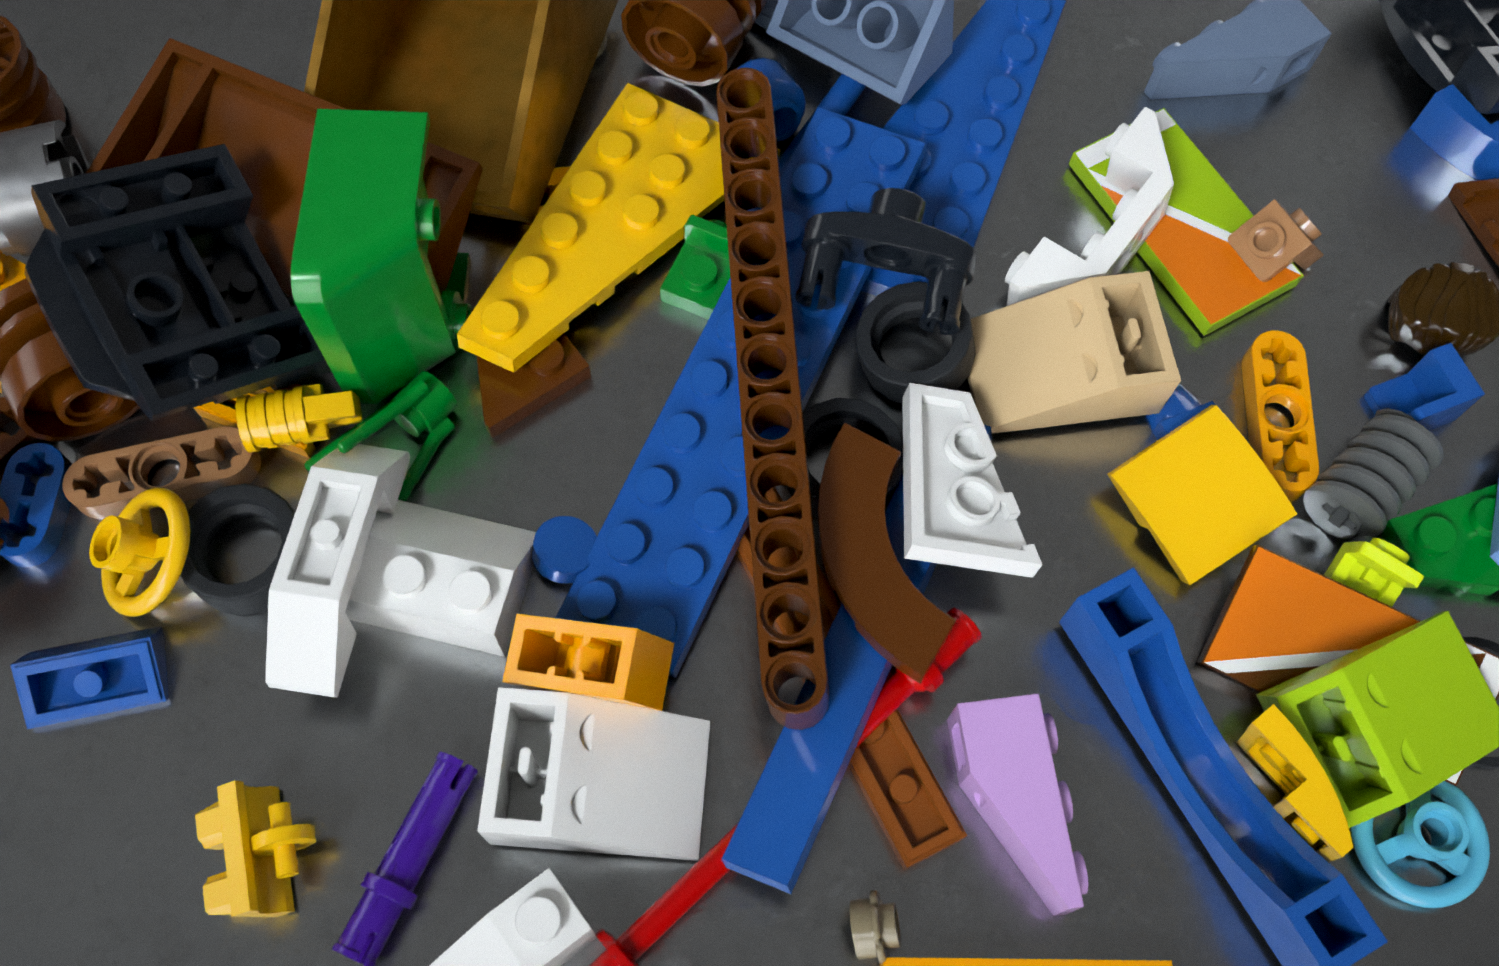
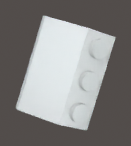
M398 500L394 514L376 512L345 613L349 620L505 657L512 637L516 614H519L534 567L532 551L536 532Z

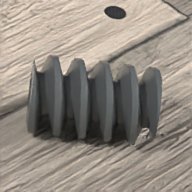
M1389 408L1377 410L1375 416L1363 425L1361 432L1348 442L1347 448L1334 458L1332 465L1320 474L1318 481L1305 491L1303 497L1305 510L1313 522L1325 533L1339 539L1351 540L1357 537L1358 534L1370 537L1380 535L1386 529L1387 520L1396 517L1400 513L1402 503L1411 500L1415 494L1416 487L1428 480L1430 470L1439 467L1445 455L1442 444L1432 432L1406 413Z

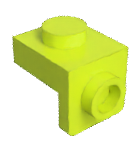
M1372 538L1370 543L1366 541L1344 542L1324 573V576L1391 607L1404 588H1418L1424 578V575L1406 565L1410 559L1406 552L1379 538Z

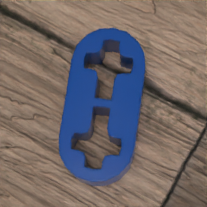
M34 443L20 448L11 456L5 468L0 484V497L8 506L10 517L9 523L3 518L1 519L0 538L4 543L1 547L0 555L13 565L33 567L46 562L56 552L61 542L71 502L64 495L62 483L64 475L72 463L53 445ZM47 465L54 470L51 476L40 477L37 485L30 481L32 474H43ZM30 524L37 529L34 536L23 537L19 545L12 540L15 533L26 532Z

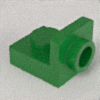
M690 215L684 225L685 243L660 287V300L708 320L730 278L727 225L719 220H705L695 215Z

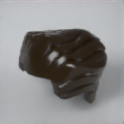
M1451 262L1449 264L1436 263L1430 268H1420L1395 289L1387 299L1391 303L1388 316V328L1391 339L1410 345L1423 356L1430 350L1452 343L1460 357L1482 350L1499 336V290L1493 280L1487 277L1485 271L1476 270L1473 265Z

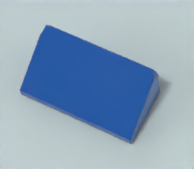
M161 626L32 651L10 664L27 729L156 704L169 699L165 638Z

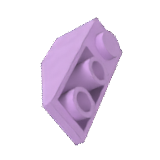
M1039 694L958 703L948 717L947 723L960 788L1053 916L1066 915L1084 907L1082 895L1088 892V874L1081 853L1079 851H1072L1066 823L1072 822L1073 806L1065 781H1057L1052 754L1057 753L1058 736L1052 715L1050 713L1043 714Z

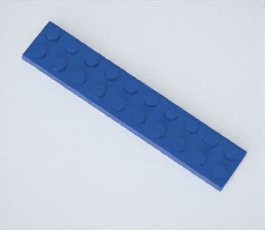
M817 107L781 177L803 410L872 268L871 266L843 260L836 291V304L833 308L828 310L817 309L821 290L820 285L815 286L811 308L798 303L795 295L799 288L806 255L801 246L806 222L812 216L823 212L868 213L871 197L876 191L885 188L909 190L925 157L926 146L924 142ZM756 260L753 261L750 265L759 266L762 264H766L767 262H769V260ZM731 277L587 555L591 565L583 572L577 574L555 617L557 619L637 628L673 642L674 649L669 675L675 678L730 566L739 542L749 526ZM763 313L757 315L753 320L764 322L771 320L776 315L773 313ZM769 368L761 371L756 377L770 380L778 377L783 371ZM772 426L765 429L760 434V437L767 440H776L786 435L789 429L783 426Z

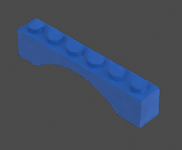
M1131 568L1078 597L1059 623L1281 965L1351 966L1386 944L1388 940L1343 874L1320 856L1283 819L1236 759L1214 724L1195 687L1181 653L1173 624L1135 568Z

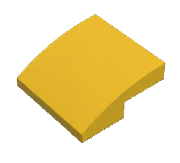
M1210 405L1107 474L1139 526L1150 531L1180 581L1189 585L1195 583L1297 515L1291 502L1263 461L1217 405Z
M1274 704L1271 705L1251 723L1236 744L1286 794L1273 806L1283 819L1326 861L1331 862L1342 858L1353 848V843L1338 796L1325 770L1309 745Z

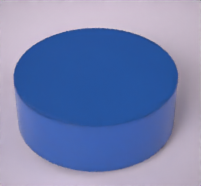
M571 516L551 518L545 521L536 531L532 551L533 564L542 576L553 582L573 583L577 574L583 572L591 565L587 555L597 536L587 523Z

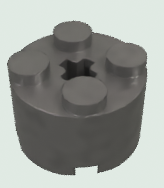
M62 120L0 132V250L6 256L16 253L25 257L30 256L44 231L31 194L32 185L86 174L90 167L74 135L66 137L60 135L66 126Z

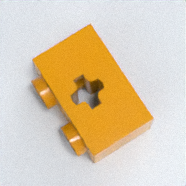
M516 614L502 682L531 690L567 692L662 711L674 643L637 628Z

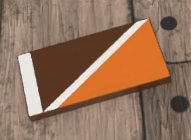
M1254 545L1197 663L1260 693L1421 622V620L1267 548ZM1464 641L1497 701L1499 696V657ZM1464 769L1445 781L1457 786Z

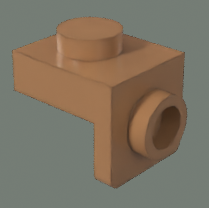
M1275 199L1228 237V243L1262 282H1268L1292 262L1297 263L1306 270L1324 256L1313 242L1322 233L1300 207L1289 214Z

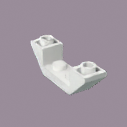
M1144 107L1130 126L1122 123L1107 144L1105 154L1110 157L1105 181L1126 192L1113 213L1112 219L1115 220L1114 224L1106 234L1097 231L1086 244L1080 257L1045 236L1031 254L1025 251L1021 252L1010 266L1005 277V282L1009 284L1007 306L1090 277L1120 274L1165 215L1174 181L1156 113L1153 110Z
M358 444L347 453H341L336 448L311 466L269 588L265 680L269 687L334 698L338 697L357 635L345 611L376 512L394 514L411 458L408 451Z

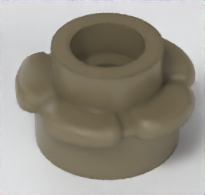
M870 890V898L850 901L851 933L858 960L878 958L879 963L882 964L886 961V957H889V948H898L902 945L900 922L895 902L883 904L880 899V893L877 890Z

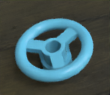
M1443 781L1411 802L1406 803V818L1399 825L1397 835L1377 845L1375 844L1373 835L1374 818L1351 827L1353 846L1366 873L1386 893L1413 906L1443 908L1459 903L1479 887L1488 869L1490 842L1484 820L1470 798L1460 788L1446 781ZM1431 794L1443 802H1431ZM1421 826L1425 827L1430 833L1431 845L1424 840L1421 834ZM1410 855L1414 858L1436 862L1456 877L1439 886H1420L1404 880L1393 872L1388 865Z

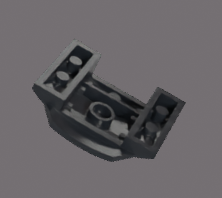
M1378 0L1385 21L1398 47L1412 67L1431 87L1440 91L1453 84L1476 108L1477 112L1484 114L1499 113V0Z
M225 144L32 185L31 194L44 231L25 265L24 274L53 335L84 388L134 400L151 421L212 401L218 404L269 386L276 391L332 372L297 306L291 307L245 223L253 194Z

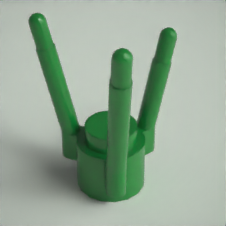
M422 371L391 401L308 459L304 465L305 469L310 471L312 465L336 448L341 453L349 452L394 419L412 436L418 437L423 431L429 433L405 475L398 500L406 502L440 443L456 428L447 416L457 407V401L439 379L428 372Z

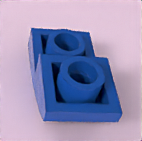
M1453 84L1436 92L1410 129L1439 156L1478 181L1499 178V120L1490 124Z

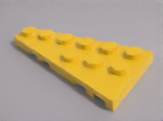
M627 83L457 333L458 347L514 373L569 330V322L593 303L599 306L615 293V286L633 272L638 275L685 238L684 225L690 215L703 218L725 200L719 122Z

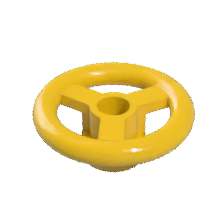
M160 487L151 488L136 495L124 507L118 517L114 515L107 516L96 527L90 543V561L94 567L101 569L102 588L109 605L119 614L137 617L151 612L167 598L176 585L184 568L190 544V519L186 505L179 495L172 490ZM161 507L165 511L169 525L168 537L160 538L158 534L153 533L150 517L151 509ZM163 560L161 568L150 586L144 592L134 597L145 573L150 571L157 561Z

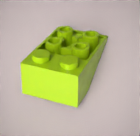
M1449 611L1436 614L1256 694L1264 711L1274 704L1309 745L1325 770L1338 796L1349 828L1411 802L1499 747V706Z

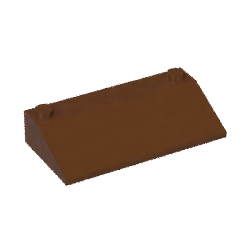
M169 38L86 173L225 144L253 194L245 223L285 296L294 299L291 288V260L317 109L345 108ZM427 142L423 180L428 198H437L441 211L440 236L437 241L429 240L427 257L440 295H442L443 291L447 289L483 168L479 162Z

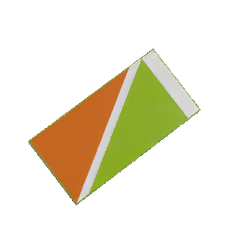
M1162 108L1155 113L1174 186L1165 215L1137 252L1203 336H1206L1296 287L1304 275L1292 262L1268 282H1262L1255 276L1228 243L1229 235L1254 215L1165 108ZM1114 133L1073 152L1069 162V166L1111 219L1118 203L1126 193L1105 181L1110 157L1105 154V150Z

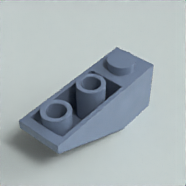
M1255 0L1233 18L1225 22L1222 20L1214 21L1193 39L1183 44L1175 42L1163 49L1152 64L1154 70L1144 93L1150 100L1267 93L1309 71L1332 33L1300 0Z

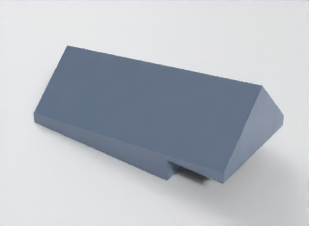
M767 0L761 13L755 19V23L767 29L766 33L889 99L899 104H906L952 54L954 0Z

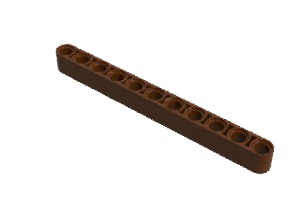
M739 68L730 71L722 77L718 83L716 94L761 684L769 710L776 721L789 729L803 730L813 727L823 719L829 708L830 693L776 124L771 86L768 78L756 69ZM752 208H762L761 210L748 211ZM756 260H769V262H767L766 264H762L759 266L750 265L753 261ZM763 313H773L776 315L771 320L764 322L753 320L757 315ZM769 368L783 371L778 377L770 380L756 377L761 371ZM772 426H783L789 429L786 435L776 440H767L760 437V434L765 429ZM779 485L789 486L796 490L791 498L779 503L770 502L763 498L768 490ZM793 547L802 553L799 561L792 566L776 567L768 562L771 554L779 548ZM788 611H799L809 618L806 627L799 633L792 635L781 634L775 631L773 624L777 617ZM801 677L810 680L816 686L812 697L805 703L791 705L778 698L779 689L788 679Z

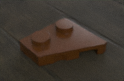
M565 333L514 373L477 356L483 417L488 433L492 438L498 436L591 377L589 364Z

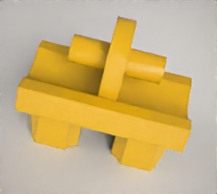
M237 780L217 786L218 802L206 807L195 815L197 839L202 843L204 849H224L226 864L225 872L207 877L206 883L203 885L205 912L209 915H231V917H279L295 912L290 877L299 874L296 851L316 843L314 825L292 824L290 803L281 802L279 787H250L244 785L243 781Z

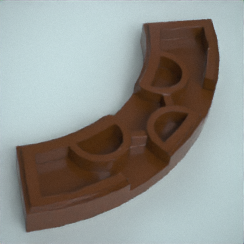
M844 423L833 442L825 462L820 484L818 526L823 564L832 589L836 590L845 609L855 621V627L858 632L894 667L921 684L953 630L956 619L941 611L913 585L899 564L889 540L885 518V498L892 475L900 462L901 452Z

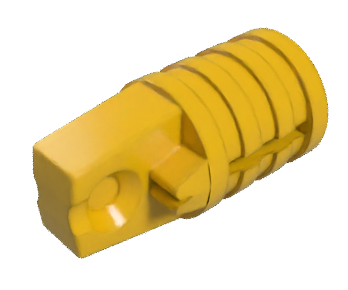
M321 384L294 387L293 390H278L270 394L267 392L259 393L256 396L242 395L237 397L235 405L239 435L248 453L258 452L262 448L267 447L268 449L277 448L285 444L290 446L296 445L298 442L308 444L329 440V428L363 422L360 398L355 392L344 391L324 394L323 385Z

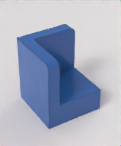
M1452 343L1430 350L1407 374L1371 387L1364 394V398L1374 414H1376L1377 410L1387 408L1399 410L1414 418L1419 424L1430 431L1455 421L1483 397L1485 393Z

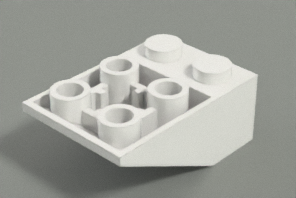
M498 687L477 831L490 845L699 861L710 721L567 692Z

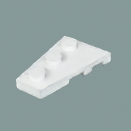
M909 383L902 397L904 558L1033 578L1043 564L1035 545H1027L1016 520L1021 512L1013 493H1005L993 465L997 455L971 393Z

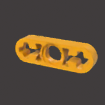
M1272 330L1260 334L1254 340L1241 362L1248 440L1289 501L1292 502L1301 497L1316 482L1319 475L1318 452L1305 349L1291 334ZM1266 353L1272 354L1274 362L1284 364L1276 377L1273 361L1263 359ZM1275 378V385L1269 386ZM1268 403H1278L1285 406L1293 415L1294 426L1281 428L1272 424L1265 415L1264 406ZM1291 444L1289 448L1285 452H1283V446ZM1282 457L1284 458L1286 471L1297 474L1291 482L1286 480V475L1283 471L1274 470V466Z

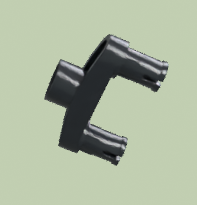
M885 188L876 191L872 195L868 213L823 212L808 219L801 244L802 250L806 255L795 298L801 305L811 308L815 286L820 285L821 290L817 309L828 310L833 308L836 304V291L843 260L922 276L928 279V285L919 326L923 330L933 333L936 322L938 323L940 312L942 311L943 315L939 334L953 335L960 330L959 320L965 286L973 281L977 253L966 241L940 229L923 224L926 202L922 197L905 189Z

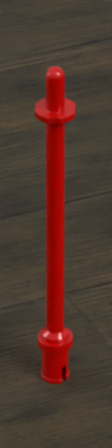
M955 607L946 613L956 619L954 628L921 684L896 668V672L884 683L856 748L914 692H925L927 690L934 693L944 682L942 674L973 644L982 639L979 628L965 613ZM738 823L617 939L609 931L601 928L595 936L606 950L589 966H639L636 961L730 871V869L725 867L722 857Z

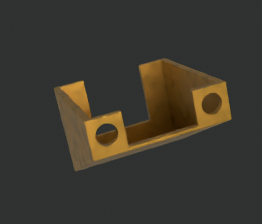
M322 0L304 92L348 110L428 112L430 118L428 142L479 162L483 168L470 213L533 223L618 0Z

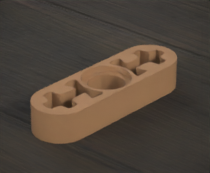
M224 426L84 456L68 468L63 478L62 488L66 498L83 514L94 519H104L110 515L119 516L124 507L136 495L145 490L157 488L148 484V474L151 468L162 460L179 461L180 468L172 482L158 487L172 490L185 502L202 498L220 487L244 483L250 484L260 471L261 457L259 452L248 453L246 451L238 428ZM234 448L238 455L231 458V467L221 469L217 463L224 460V451ZM197 455L202 463L195 465L191 457ZM105 476L110 483L102 485L100 496L93 498L87 491L97 487V478ZM132 482L135 489L131 491L124 483Z

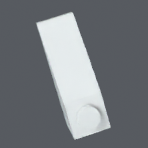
M548 868L485 915L429 966H561L597 937L560 881Z

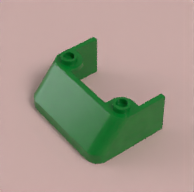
M317 109L291 260V288L294 302L342 392H355L360 398V404H378L409 384L420 372L429 371L458 352L457 333L472 312L471 304L466 303L471 261L469 253L457 252L447 289L443 291L442 295H440L427 257L429 240L437 241L441 229L439 201L437 198H428L423 180L430 126L428 112Z

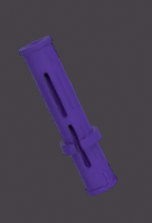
M441 751L438 752L432 769L374 874L367 872L360 886L366 890L337 943L333 944L332 950L364 966H376V961L404 908L412 910L418 899V896L413 891L468 787L478 774L476 768L470 764H466L463 767L464 761L453 755Z

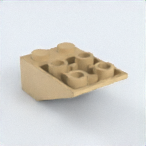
M1150 271L1090 277L971 319L976 355L967 378L971 396L984 425L991 426L992 434L1157 414L1181 382Z

